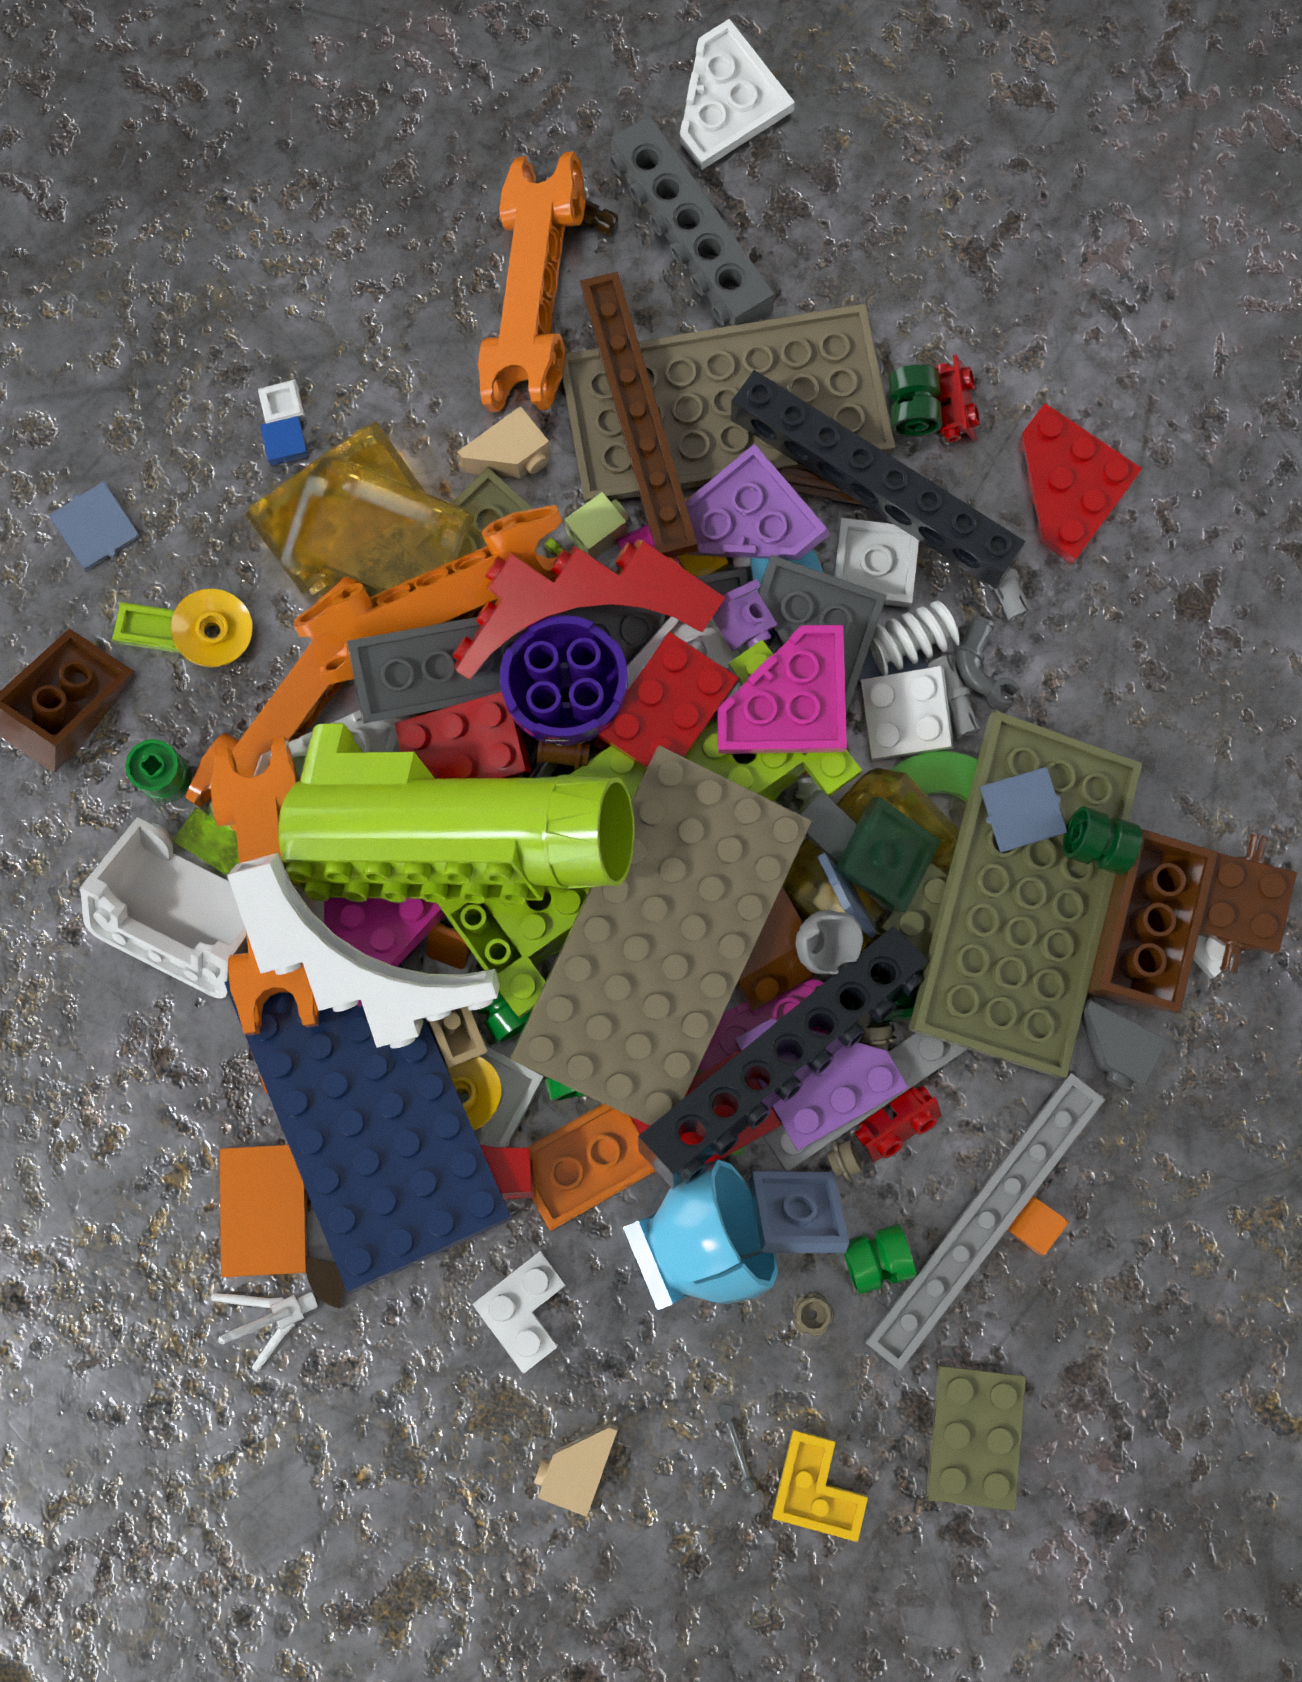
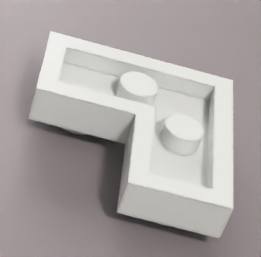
M539 1251L472 1304L523 1374L558 1347V1344L533 1312L566 1286V1283L542 1251Z

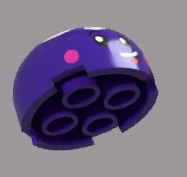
M565 615L539 620L528 626V630L512 644L510 649L507 648L503 656L500 668V685L508 712L524 732L542 742L559 746H572L591 741L598 737V733L613 722L626 698L628 673L621 647L616 640L614 641L606 632L595 626L593 621L585 618ZM564 693H569L570 702H563L561 696Z

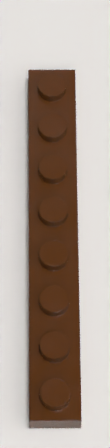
M618 271L580 280L582 295L654 547L663 555L671 558L697 552L698 543Z

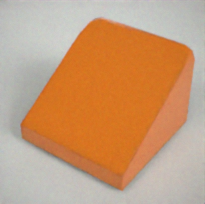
M439 923L429 932L427 956L452 967L464 969L471 950L455 929Z
M1032 1196L1007 1230L1035 1253L1044 1256L1066 1228L1069 1221Z

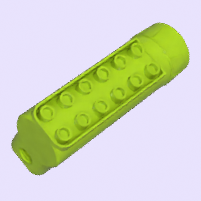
M344 723L318 724L313 728L301 779L287 793L279 815L278 841L281 853L280 859L288 877L304 891V895L307 898L321 902L328 901L329 898H346L354 902H365L367 898H384L396 903L405 902L406 899H423L432 903H443L446 899H462L474 904H481L486 900H503L511 904H524L526 900L543 901L545 886L566 889L621 885L629 872L634 849L635 829L632 802L625 783L618 777L560 775L558 777L435 779L415 752H363L353 740L354 735Z

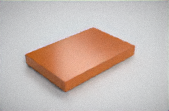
M603 1103L526 1147L534 1154L536 1197H532L550 1231L656 1172L638 1150V1136L640 1132L631 1116Z
M289 1145L220 1149L221 1277L306 1273L308 1257L307 1190Z

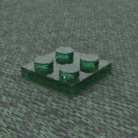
M874 797L870 799L835 870L895 912L906 913L941 840L881 797Z

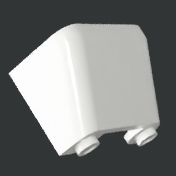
M137 817L80 887L84 925L90 933L101 941L215 998H225L228 994L224 982L229 980V955L248 953L246 929L231 885L228 880L174 854L169 832L159 824H150Z

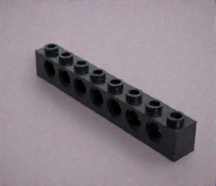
M753 370L731 400V421L991 587L998 588L1018 559L1026 542L1025 540L756 370Z
M894 926L863 950L857 961L846 964L839 970L838 974H834L642 1132L638 1136V1150L640 1154L672 1189L683 1181L686 1184L694 1181L704 1171L706 1167L704 1163L716 1153L719 1156L726 1154L737 1143L739 1139L737 1137L738 1134L748 1126L754 1129L763 1123L771 1113L769 1108L780 1099L786 1102L795 1096L803 1086L801 1081L812 1072L818 1075L827 1069L835 1058L833 1055L843 1046L847 1049L853 1047L864 1036L866 1032L864 1028L874 1020L878 1023L885 1020L896 1007L895 1002L906 994L908 997L916 994L920 983L925 979L923 971L927 967L929 960ZM875 976H883L887 978L891 983L887 985H881L876 983L872 978ZM852 1001L861 1008L852 1011L844 1008L841 1003ZM813 1027H823L830 1034L820 1037L814 1035L810 1029ZM789 1052L795 1054L799 1060L794 1063H786L778 1056ZM751 1079H761L768 1086L761 1090H754L746 1082ZM727 1105L733 1108L736 1113L730 1117H721L713 1110L718 1106ZM695 1132L703 1140L698 1144L689 1145L684 1143L681 1137L685 1133Z

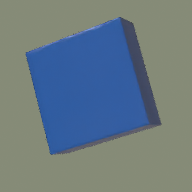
M298 416L260 425L267 459L271 466L309 457L301 421Z

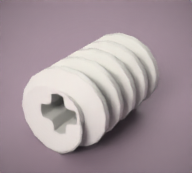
M937 600L930 603L929 610L922 606L915 610L914 616L909 612L902 614L900 623L892 618L886 621L885 628L877 624L870 644V650L878 669L885 676L888 675V662L891 661L898 670L903 669V656L906 655L912 664L918 663L917 650L921 649L927 658L933 657L932 644H936L942 652L947 651V638H951L959 646V634L950 611L942 602Z

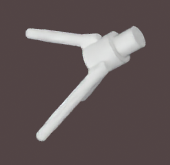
M312 1292L298 1298L292 1295L286 1299L283 1297L264 1298L213 1293L211 1296V1300L214 1302L271 1308V1314L231 1330L218 1338L220 1344H225L277 1322L278 1330L252 1366V1369L256 1372L262 1368L284 1336L295 1326L294 1323L304 1319V1313L318 1308Z

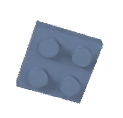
M752 1171L749 1184L762 1253H846L849 1238L834 1172Z

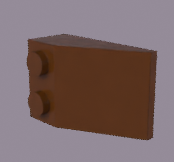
M69 628L0 691V737L55 773L82 747L132 679L134 671Z
M783 886L735 987L736 991L753 1011L817 974L810 972L798 958L795 941L797 932L800 930L803 922Z

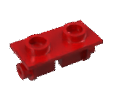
M956 354L953 355L954 366L951 367L949 363H942L935 367L940 372L941 394L937 400L940 402L951 400L950 405L942 406L943 425L940 429V435L945 437L946 442L951 443L959 441L961 439L960 434L967 433L974 442L977 441L975 427L980 426L979 410L976 403H972L970 390L975 389V379L971 367H965Z
M923 1085L918 1089L913 1086L889 1103L897 1114L892 1120L882 1108L858 1124L860 1129L855 1131L854 1134L863 1147L866 1145L873 1163L882 1157L889 1158L895 1155L902 1148L903 1142L916 1133L920 1135L928 1132L936 1125L938 1118L942 1116L936 1097L932 1098Z

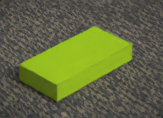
M120 602L112 640L116 644L180 653L171 635V619L175 610Z

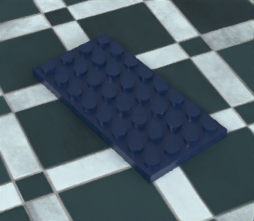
M400 963L398 967L403 968L402 964ZM228 980L224 983L227 988L230 999L232 1001V1004L234 1006V1009L236 1011V1014L238 1016V1019L240 1021L235 1001L230 992V984ZM279 992L269 997L263 1005L260 1034L249 1036L245 1034L345 1289L349 1294L512 1220L425 1018H422L423 1025L419 1036L415 1037V1041L400 1048H391L390 1044L376 1048L363 1005L361 1007L356 1005L339 1012L333 1011L332 1007L320 1010L319 1025L306 1028V1026L302 1025L298 1005L293 994Z

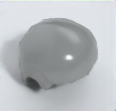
M833 910L818 911L807 918L797 932L795 945L798 958L810 972L838 974L837 968L846 962L857 961L863 943L861 925L853 916Z

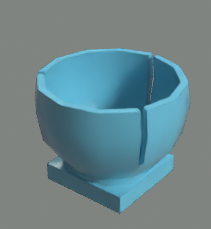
M721 1160L704 1163L706 1165L704 1171L689 1184L683 1181L674 1189L670 1188L656 1214L623 1227L657 1310L674 1304L688 1295L716 1303L732 1304L754 1299L773 1287L778 1275L776 1253L761 1252L755 1256L740 1260L760 1252L761 1246L750 1186L732 1164Z

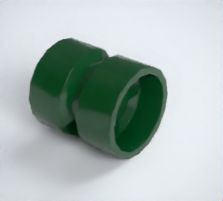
M909 365L900 367L889 374V397L894 403L890 408L891 429L893 433L905 437H921L933 434L942 428V404L937 400L941 394L940 372L937 368L928 365Z
M1086 806L1080 807L1074 812L1066 827L1067 833H1064L1062 849L1067 858L1087 865L1094 860L1095 866L1099 869L1117 875H1124L1131 869L1138 857L1142 844V831L1139 825L1118 817L1110 819L1106 813Z

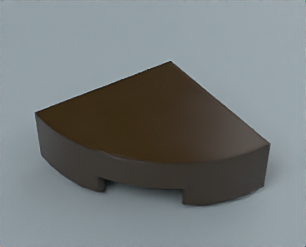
M307 1257L306 1274L313 1292L327 1305L338 1309L341 1308L345 1286L336 1263Z

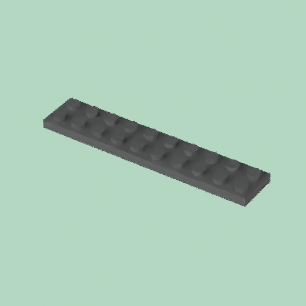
M745 568L696 577L722 596L748 583ZM613 604L577 607L548 616L568 615L593 621L595 626L606 632L614 641H617L624 654L626 665L670 618L668 615L642 607ZM477 617L346 641L363 724L443 709L501 692L500 668L503 656L507 648L510 649L512 644L528 630L527 627L514 634L491 653L470 680L455 670L454 664L457 659L453 658L452 655L465 636L472 639L480 627V624L475 622Z

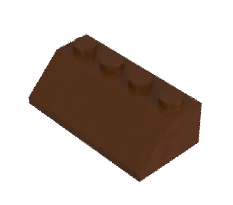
M1141 829L1142 844L1135 863L1124 875L1116 874L1087 994L1124 1005L1181 1013L1218 852Z

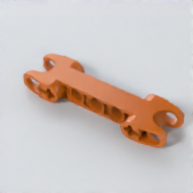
M574 151L564 152L559 158L554 174L546 181L536 183L534 166L527 161V157H516L510 166L502 188L500 219L506 231H513L501 326L499 337H487L482 340L478 358L482 404L490 412H500L506 404L510 390L518 382L524 380L529 381L528 390L531 402L537 405L538 410L550 409L563 377L565 364L564 341L560 334L551 333L565 227L581 225L586 203L582 162Z
M556 505L514 512L490 523L482 530V536L487 546L371 597L368 596L361 583L345 586L329 593L321 601L294 619V628L299 637L331 633L339 636L345 642L343 649L319 666L320 676L324 684L354 679L346 641L441 624L480 607L488 601L498 599L497 595L486 588L490 580L484 577L498 555L504 559L509 552L551 580L555 573L550 568L557 557L546 558L538 555L535 550L539 540L555 530L563 522Z
M349 573L328 593L322 596L317 603L329 593L351 584L360 583L359 579ZM324 633L308 637L312 640L311 644L241 739L238 740L225 732L213 742L202 757L185 798L198 807L210 800L215 746L228 744V748L232 749L239 775L253 777L260 756L271 750L273 738L285 736L288 742H291L307 734L345 682L324 684L320 676L319 666L328 658L337 654L345 645V642L339 636ZM231 825L230 828L236 832V825Z
M285 736L273 738L270 765L262 774L255 777L239 775L232 749L228 748V744L215 746L213 775L210 784L214 818L218 827L236 825L239 863L275 853L281 856L278 841V822L281 806L289 790L300 781L291 755L289 742ZM247 935L248 953L233 954L228 957L230 992L238 1010L243 1033L248 1036L260 1034L263 1005L270 996L279 992L293 994L303 1026H306V1028L318 1026L319 1010L303 962L300 963V968L286 974L277 975L275 970L260 973Z

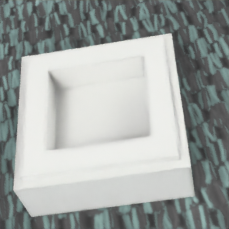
M296 380L258 389L266 423L296 416L299 417L300 421L306 420Z

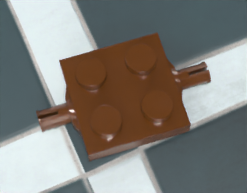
M1250 834L1246 856L1234 857L1221 853L1217 854L1200 927V936L1214 939L1222 946H1225L1220 970L1224 972L1229 970V973L1238 974L1242 951L1259 950L1275 955L1280 952L1297 876L1295 871L1274 867L1268 862L1263 861L1268 837L1262 835L1259 838L1260 834Z

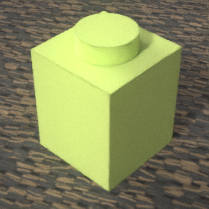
M601 492L564 519L566 533L578 548L596 559L616 544L615 539L627 534L626 520L628 515L616 499L610 502L606 495Z

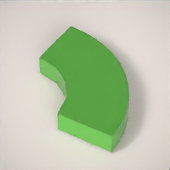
M927 752L900 762L890 769L886 775L914 804L927 796L938 794L958 797L967 803L978 759L957 752Z

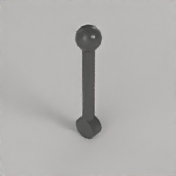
M722 1404L718 1408L717 1415L720 1420L725 1422L744 1479L742 1481V1489L747 1494H754L758 1490L759 1483L750 1473L732 1419L734 1417V1409L729 1404Z

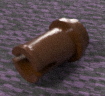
M539 740L536 763L545 762L574 766V770H578L579 766H587L590 742L572 746H559Z

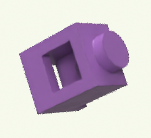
M757 579L724 595L725 600L712 617L732 652L745 645H748L750 648L760 640H763L764 643L772 638L769 631L777 626L776 621L757 591L761 586Z

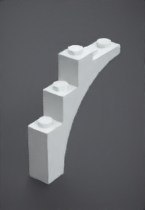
M278 853L238 863L227 874L260 973L275 970L277 975L286 974L300 968V963L303 962L318 1010L332 1007L335 1012L344 1011L356 1006L358 1000H361L376 1048L389 1044L391 1048L409 1045L415 1041V1037L419 1036L423 1025L422 1018L426 1017L427 1021L440 1020L449 1016L451 1010L466 1006L468 1010L481 1009L490 1005L493 999H496L498 996L500 981L496 969L468 974H428L395 967L362 953L336 936L311 912L292 885Z

